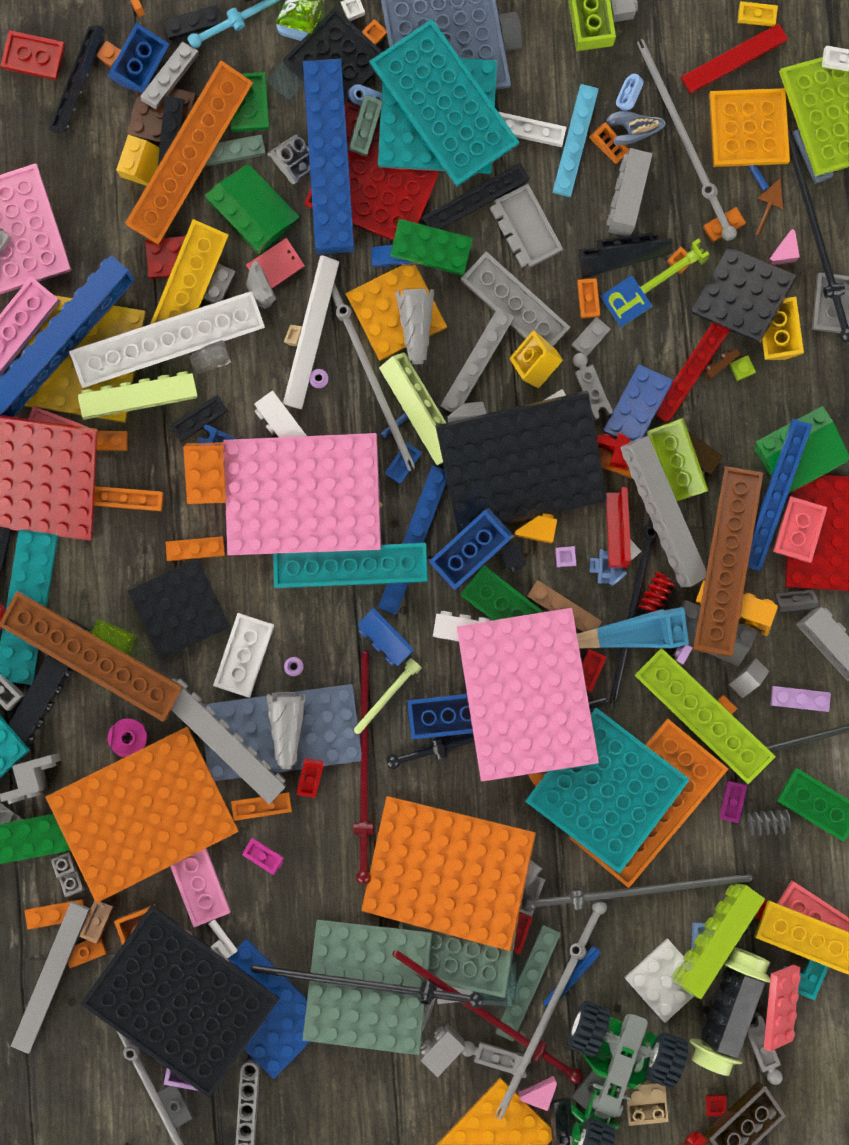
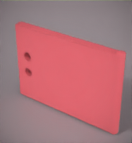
M287 238L246 264L250 270L251 264L258 261L272 289L305 267Z

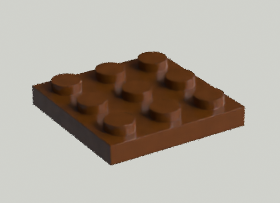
M173 88L167 97L184 98L185 100L183 125L194 106L196 94ZM138 92L127 135L160 144L164 101L156 110L142 102L140 98L142 93Z

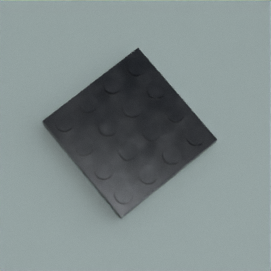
M334 7L283 59V63L304 82L303 61L341 59L345 104L346 101L349 102L348 91L352 86H364L376 74L370 65V60L381 54L382 51Z
M728 247L694 305L692 314L760 344L795 283L797 276Z
M198 558L128 590L159 660H163L230 628Z

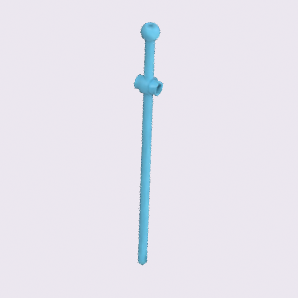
M263 0L242 12L232 8L226 13L228 16L227 20L200 34H190L187 40L190 46L196 49L201 46L202 41L229 27H234L236 31L241 30L245 27L244 19L280 0Z

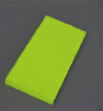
M683 418L646 431L676 501L709 491Z

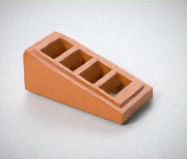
M606 122L589 136L593 143L615 164L624 157V154L629 152L626 145H616L610 150L609 147L614 143L613 140L617 135ZM604 132L605 135L600 138L599 135ZM609 137L611 140L605 144L604 141ZM620 148L622 151L615 156L614 152Z

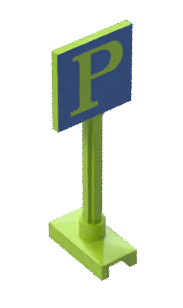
M699 238L692 242L691 251L686 254V257L640 287L631 275L600 296L620 328L653 307L645 293L688 264H693L698 260L702 265L708 261V251L703 253L702 248L699 250L701 243Z

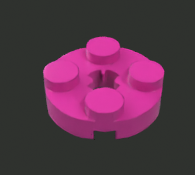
M122 719L109 730V746L118 756L127 757L145 748L147 745L148 734L146 728L135 719ZM127 732L131 733L130 736H133V740L129 744L125 743L126 740H123V736L127 735Z

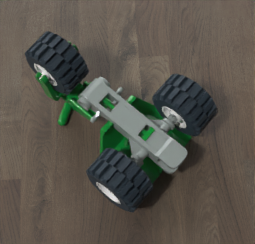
M587 1000L584 1001L579 1007L571 1026L568 1039L569 1048L582 1053L596 1075L606 1078L603 1086L596 1083L593 1084V1087L597 1089L594 1090L585 1115L575 1105L571 1104V1114L581 1122L575 1123L572 1130V1145H614L615 1130L619 1128V1124L616 1121H610L611 1117L621 1116L623 1105H621L622 1099L631 1100L630 1097L624 1095L626 1087L635 1090L648 1079L672 1089L678 1083L688 1057L687 1040L664 1031L659 1036H656L646 1031L648 1023L642 1017L627 1014L624 1021H620L610 1017L609 1009Z

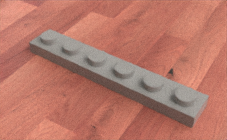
M499 307L497 308L440 407L453 413L465 403L515 317Z

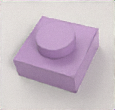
M575 546L555 548L557 567L576 566Z
M689 645L677 647L673 654L675 656L674 660L678 664L683 665L692 647Z

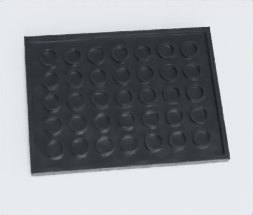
M588 391L435 426L458 534L487 508L506 525L536 518L537 516H542V514L558 513L606 501L607 497Z
M152 904L80 1004L199 1092L210 1098L277 1004L280 997Z

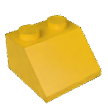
M128 135L116 169L119 176L147 186L158 167L159 147L147 140Z
M534 330L509 358L521 378L538 389L563 361L557 350Z

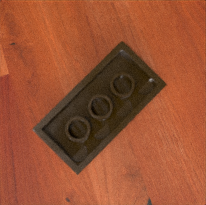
M757 1082L718 1118L702 1136L709 1145H757L786 1115L767 1087Z

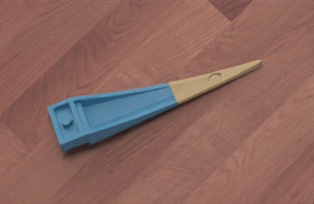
M683 607L665 611L661 609L577 634L579 648H673L689 645L685 610Z

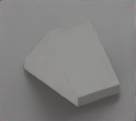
M754 658L728 685L741 698H744L761 685L769 670L757 658Z

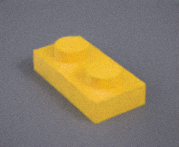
M741 1L737 23L773 27L776 24L778 6Z

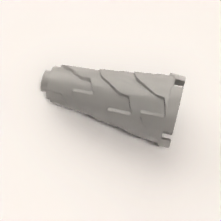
M427 289L403 290V295H400L399 290L396 291L404 342L407 347L408 360L412 361V364H423V360H427L433 309V289L429 290V294H427Z
M275 692L272 695L268 693L266 700L274 741L275 762L277 761V765H280V769H291L292 765L297 762V750L306 694L299 693V696H295V692Z

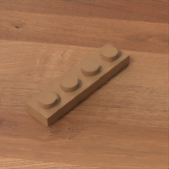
M538 580L527 595L528 598L549 611L572 608L575 628L581 632L596 629L602 623L601 620Z

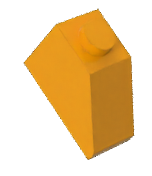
M542 514V516H537L516 530L514 536L551 544L554 539L557 519H553V515Z

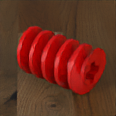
M654 572L657 578H651V582L654 585L649 584L647 586L651 592H644L648 599L642 598L640 601L644 605H638L639 608L649 613L658 611V607L664 608L665 605L661 601H668L665 593H672L668 586L675 587L669 577L659 572Z

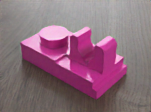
M251 838L242 854L272 875H275L276 871L281 868L284 859L283 856L255 838Z

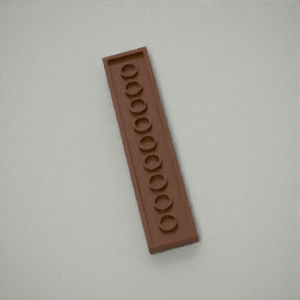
M727 466L724 468L693 646L695 651L727 657L733 656L763 478L762 472Z
M16 591L0 621V627L163 722L166 721L184 688L182 685L20 591Z

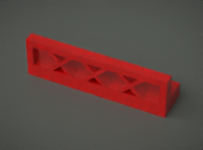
M622 487L620 493H606L609 568H628L631 562L628 487Z

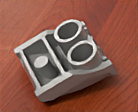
M297 134L267 154L271 156L275 164L292 184L297 183L298 180L310 173L309 147L305 145L304 140L298 137Z
M258 261L253 262L248 273L246 287L248 292L253 291L257 305L266 309L272 306L276 296Z

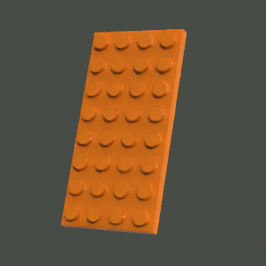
M668 718L645 745L690 780L620 874L570 835L568 837L628 888L728 770L725 765Z

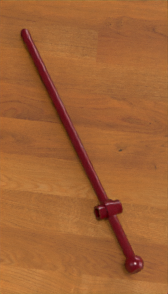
M363 651L361 655V720L369 712L368 651ZM368 725L361 732L360 822H354L353 826L354 834H359L360 871L356 874V881L359 884H368L371 881V875L367 871L368 834H374V823H368Z
M393 951L392 955L394 958L426 980L433 982L441 990L461 994L400 951ZM460 1002L528 1048L529 1039L482 1007L473 1008L469 1003ZM540 1040L531 1059L536 1062L540 1058L544 1059L566 1074L572 1084H580L583 1080L582 1071L577 1068L571 1069L546 1052L547 1044Z

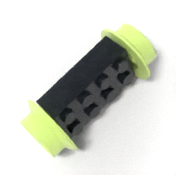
M734 947L724 963L727 967L722 974L720 987L715 993V1000L712 1008L709 1010L707 1023L702 1029L701 1040L690 1039V1043L695 1047L692 1061L710 1071L725 1076L730 1075L733 1064L743 1063V1060L739 1058V1054L765 982H770V977L766 974L770 964L768 960Z

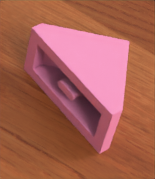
M791 229L767 261L768 264L796 262L800 257L795 230Z
M554 1076L518 1092L522 1102L548 1111L557 1083Z

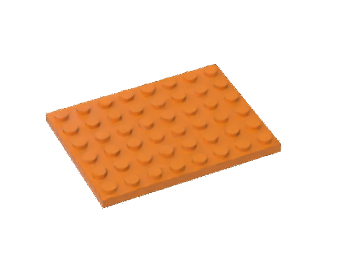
M185 727L45 797L96 903L239 832L189 727Z
M386 796L370 869L371 881L367 884L361 911L511 951L536 832Z

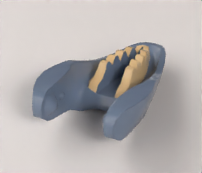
M628 111L613 113L606 120L608 125H622L628 131L629 135H621L614 138L613 142L617 146L640 141L662 130L666 125L662 118L643 116Z

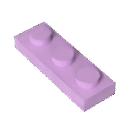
M772 686L770 705L829 712L831 693Z

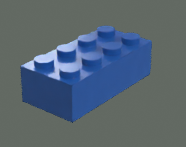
M487 508L429 562L455 590L510 541L514 535Z
M467 694L407 700L411 739L473 733Z

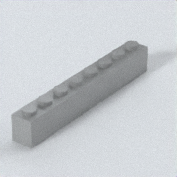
M649 436L638 438L620 447L623 458L630 469V474L637 485L638 493L643 499L645 509L653 522V528L659 536L661 546L665 550L668 562L676 575V581L680 587H690L704 580L706 577L705 566Z
M173 678V681L184 688L172 711L270 804L287 786L285 778L279 773L275 775L270 770L272 766L266 760L261 761L257 757L258 753L251 746L247 748L242 743L244 739L238 733L233 734L229 730L230 726L223 719L219 721L214 716L216 712L210 706L205 707L201 703L202 699L195 692L191 694L186 689L188 685L182 679L177 680Z

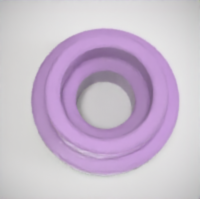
M316 369L311 372L309 381L313 387L323 388L328 383V375L324 370ZM317 375L322 376V380L316 381L315 377Z
M291 657L286 660L284 670L290 676H298L303 671V662L297 657ZM292 663L297 664L296 670L290 668Z

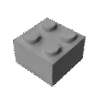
M448 1023L444 1026L440 1025L434 1032L435 1036L431 1040L427 1039L421 1045L420 1061L437 1077L465 1049L464 1038Z

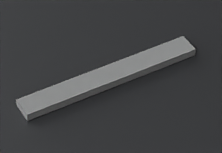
M73 901L70 902L11 1047L28 1054L31 1052L90 908Z

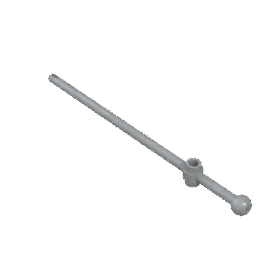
M641 39L644 48L641 47L639 41L637 45L703 185L702 195L710 200L723 228V239L726 241L732 240L736 237L737 231L735 227L729 225L716 197L718 189L714 184L710 183L645 41Z
M334 282L331 294L337 306V318L343 321L405 464L408 470L411 471L408 461L411 462L413 469H415L413 460L350 319L351 309L349 306L344 305Z
M600 900L593 902V913L579 942L570 947L571 958L496 1112L495 1116L496 1118L499 1116V1120L503 1118L578 960H582L586 956L585 945L600 914H604L607 910V904Z
M117 1032L125 1047L123 1050L124 1057L133 1062L174 1145H184L138 1056L140 1048Z

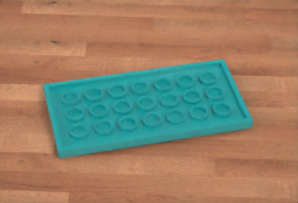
M433 19L370 60L371 67L456 187L519 145L516 136Z

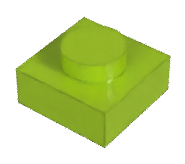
M748 355L729 364L737 381L756 373Z

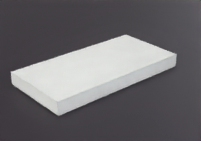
M237 613L213 686L250 698L275 625Z

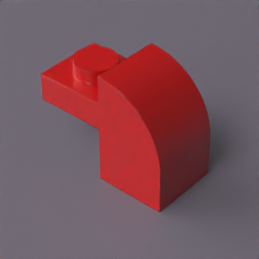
M618 433L616 439H613L608 434L598 435L596 438L598 448L612 451L609 466L628 471L629 467L623 458L620 447L630 443L629 438L622 433Z

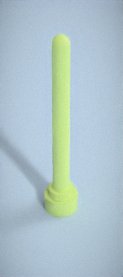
M411 658L406 662L405 671L354 728L356 734H360L410 675L417 674L422 669L418 663Z

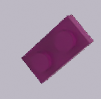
M731 781L726 782L719 819L739 823L747 785Z

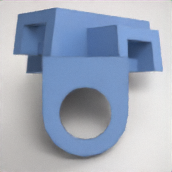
M600 549L599 558H590V573H598L597 583H608L613 586L627 574L626 571H622V568H610L609 571L608 551Z

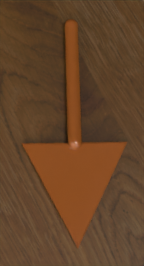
M781 178L757 198L768 203L756 232L757 236L760 235L771 205L783 209Z

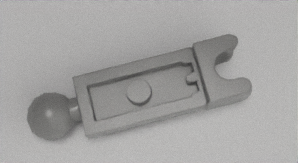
M577 353L573 357V363L580 370L576 371L575 375L582 392H589L593 420L597 421L599 418L598 410H604L607 416L611 415L613 411L594 366L587 367V356L583 353Z
M756 1012L754 1014L756 1021L749 1026L747 1036L761 1071H768L767 1080L769 1083L778 1085L783 1077L782 1073L775 1067L781 1064L775 1050L768 1051L764 1049L766 1025L761 1014Z
M464 1041L465 1049L461 1052L466 1057L475 1055L474 1062L512 1073L513 1075H515L524 1056L523 1053L513 1052L479 1041L478 1048L471 1041ZM525 1070V1072H524L522 1078H526V1077H527L526 1070Z

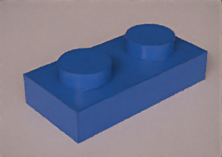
M406 442L405 445L415 465L422 452ZM401 452L398 453L385 472V475L400 485L410 472ZM408 461L410 469H412L411 462Z

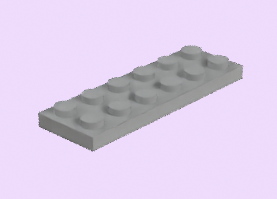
M485 252L461 278V282L492 310L496 312L499 307L513 315L515 318L510 326L525 339L534 330L550 345L554 346L570 329L568 324L488 252Z

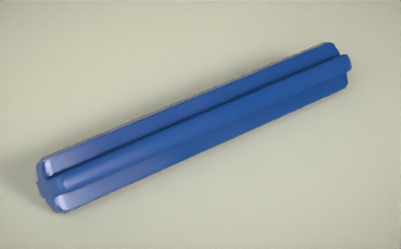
M592 946L586 953V956L576 964L559 1001L600 956L601 952L595 946ZM555 989L544 1000L543 1004L546 1007L548 1006L555 992Z

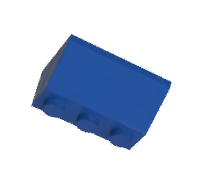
M136 23L107 77L125 88L143 93L169 43Z
M374 608L357 624L360 627L358 631L365 639L369 636L374 641L371 645L378 652L382 650L387 655L385 659L391 666L394 664L399 666L414 651Z

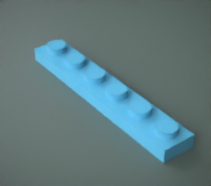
M580 84L552 193L571 197L599 88Z

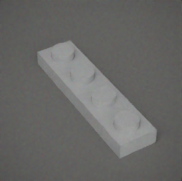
M182 42L140 96L141 101L157 110L164 101L165 96L169 95L198 57V50Z

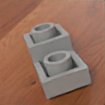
M70 852L51 859L56 878L60 880L65 897H70L85 890Z

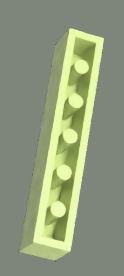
M401 353L392 356L379 369L436 465L442 464L443 461L435 426L444 424L446 421L406 354Z
M188 371L179 372L174 377L162 375L158 377V380L150 381V378L141 379L139 383L132 385L131 382L119 384L120 387L112 388L111 385L100 388L101 390L94 392L93 389H87L78 394L83 420L197 398L193 373L188 374Z

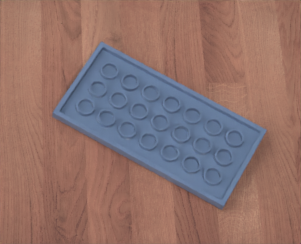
M353 684L295 692V696H299V693L306 694V701L304 702L297 762L292 765L291 769H280V765H277V761L275 762L274 741L266 700L267 696L204 704L205 707L210 706L216 712L214 716L219 721L223 719L229 724V730L233 734L238 733L244 739L242 743L247 748L249 746L254 748L258 753L257 757L261 761L266 760L272 766L270 770L273 773L302 769L304 758L324 761L323 766L361 761L360 736L354 732L358 721ZM204 742L207 766L214 781L241 778Z

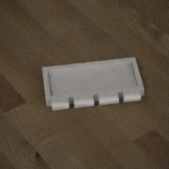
M529 184L496 199L495 205L490 207L496 220L503 218L498 222V225L504 236L512 235L506 240L513 253L520 250V253L516 254L515 257L521 268L526 265L531 268L563 251Z

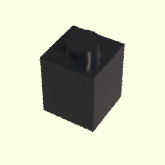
M520 542L505 545L501 548L505 570L510 569V572L521 570V566H524L525 562Z

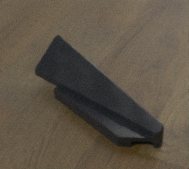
M654 233L597 240V248L578 249L582 277H589L669 255L672 253L673 240L671 238L660 240L658 234Z

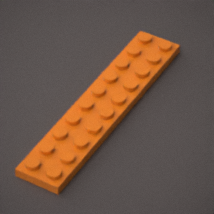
M219 61L126 220V226L159 245L253 84L251 80L223 61Z

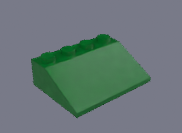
M249 164L218 183L205 195L208 204L258 256L266 251L300 219L298 214Z
M823 406L797 419L812 424V428L788 494L849 462V454L834 422ZM790 424L755 443L754 451L771 477Z

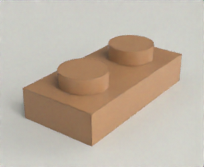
M94 901L79 937L99 944L114 907L101 901L98 903Z

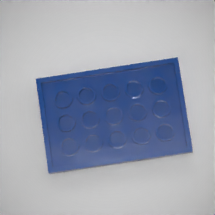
M246 938L236 948L238 951L231 955L228 960L278 995L280 999L244 1050L274 1079L310 1042L303 1041L307 998L286 977L253 973L250 969L251 965L275 966Z

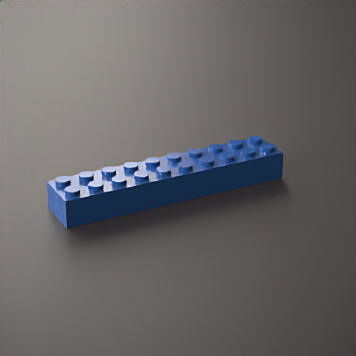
M341 59L303 61L316 253L355 252Z
M112 255L101 262L97 272H93L87 278V283L76 290L73 299L70 302L67 301L62 306V311L58 316L51 318L48 323L49 326L37 334L34 343L28 345L23 350V355L11 363L10 370L0 376V416L15 417L69 356V351L77 347L135 281L130 271Z

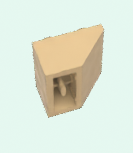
M646 1079L635 1090L626 1087L624 1095L631 1098L630 1101L624 1099L629 1126L668 1122L666 1089L664 1086Z

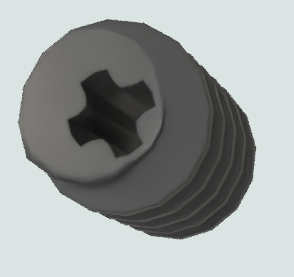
M769 810L767 814L764 811H760L759 815L756 811H753L751 815L749 812L747 815L748 829L751 836H754L756 830L759 836H762L763 830H765L767 835H770V830H773L774 835H777L778 829L785 835L786 829L790 830L791 827L788 810H783L782 813L780 810H776L774 813Z

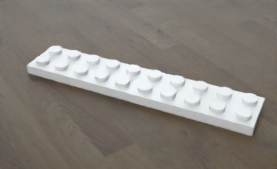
M253 291L71 350L69 353L81 386L85 388L265 327Z

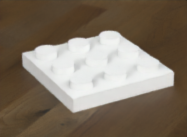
M668 938L624 977L664 1023L694 997L672 982L674 978L672 976L673 972L677 967H681L684 962V956Z

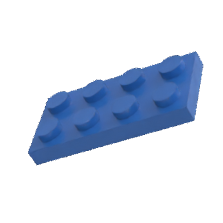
M639 364L606 424L604 432L615 438L618 433H622L631 442L644 437L673 380Z

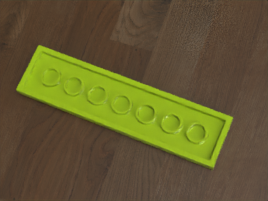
M663 648L635 674L657 698L747 784L776 757Z

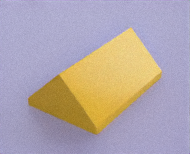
M796 297L785 298L762 339L765 360H786L804 354Z

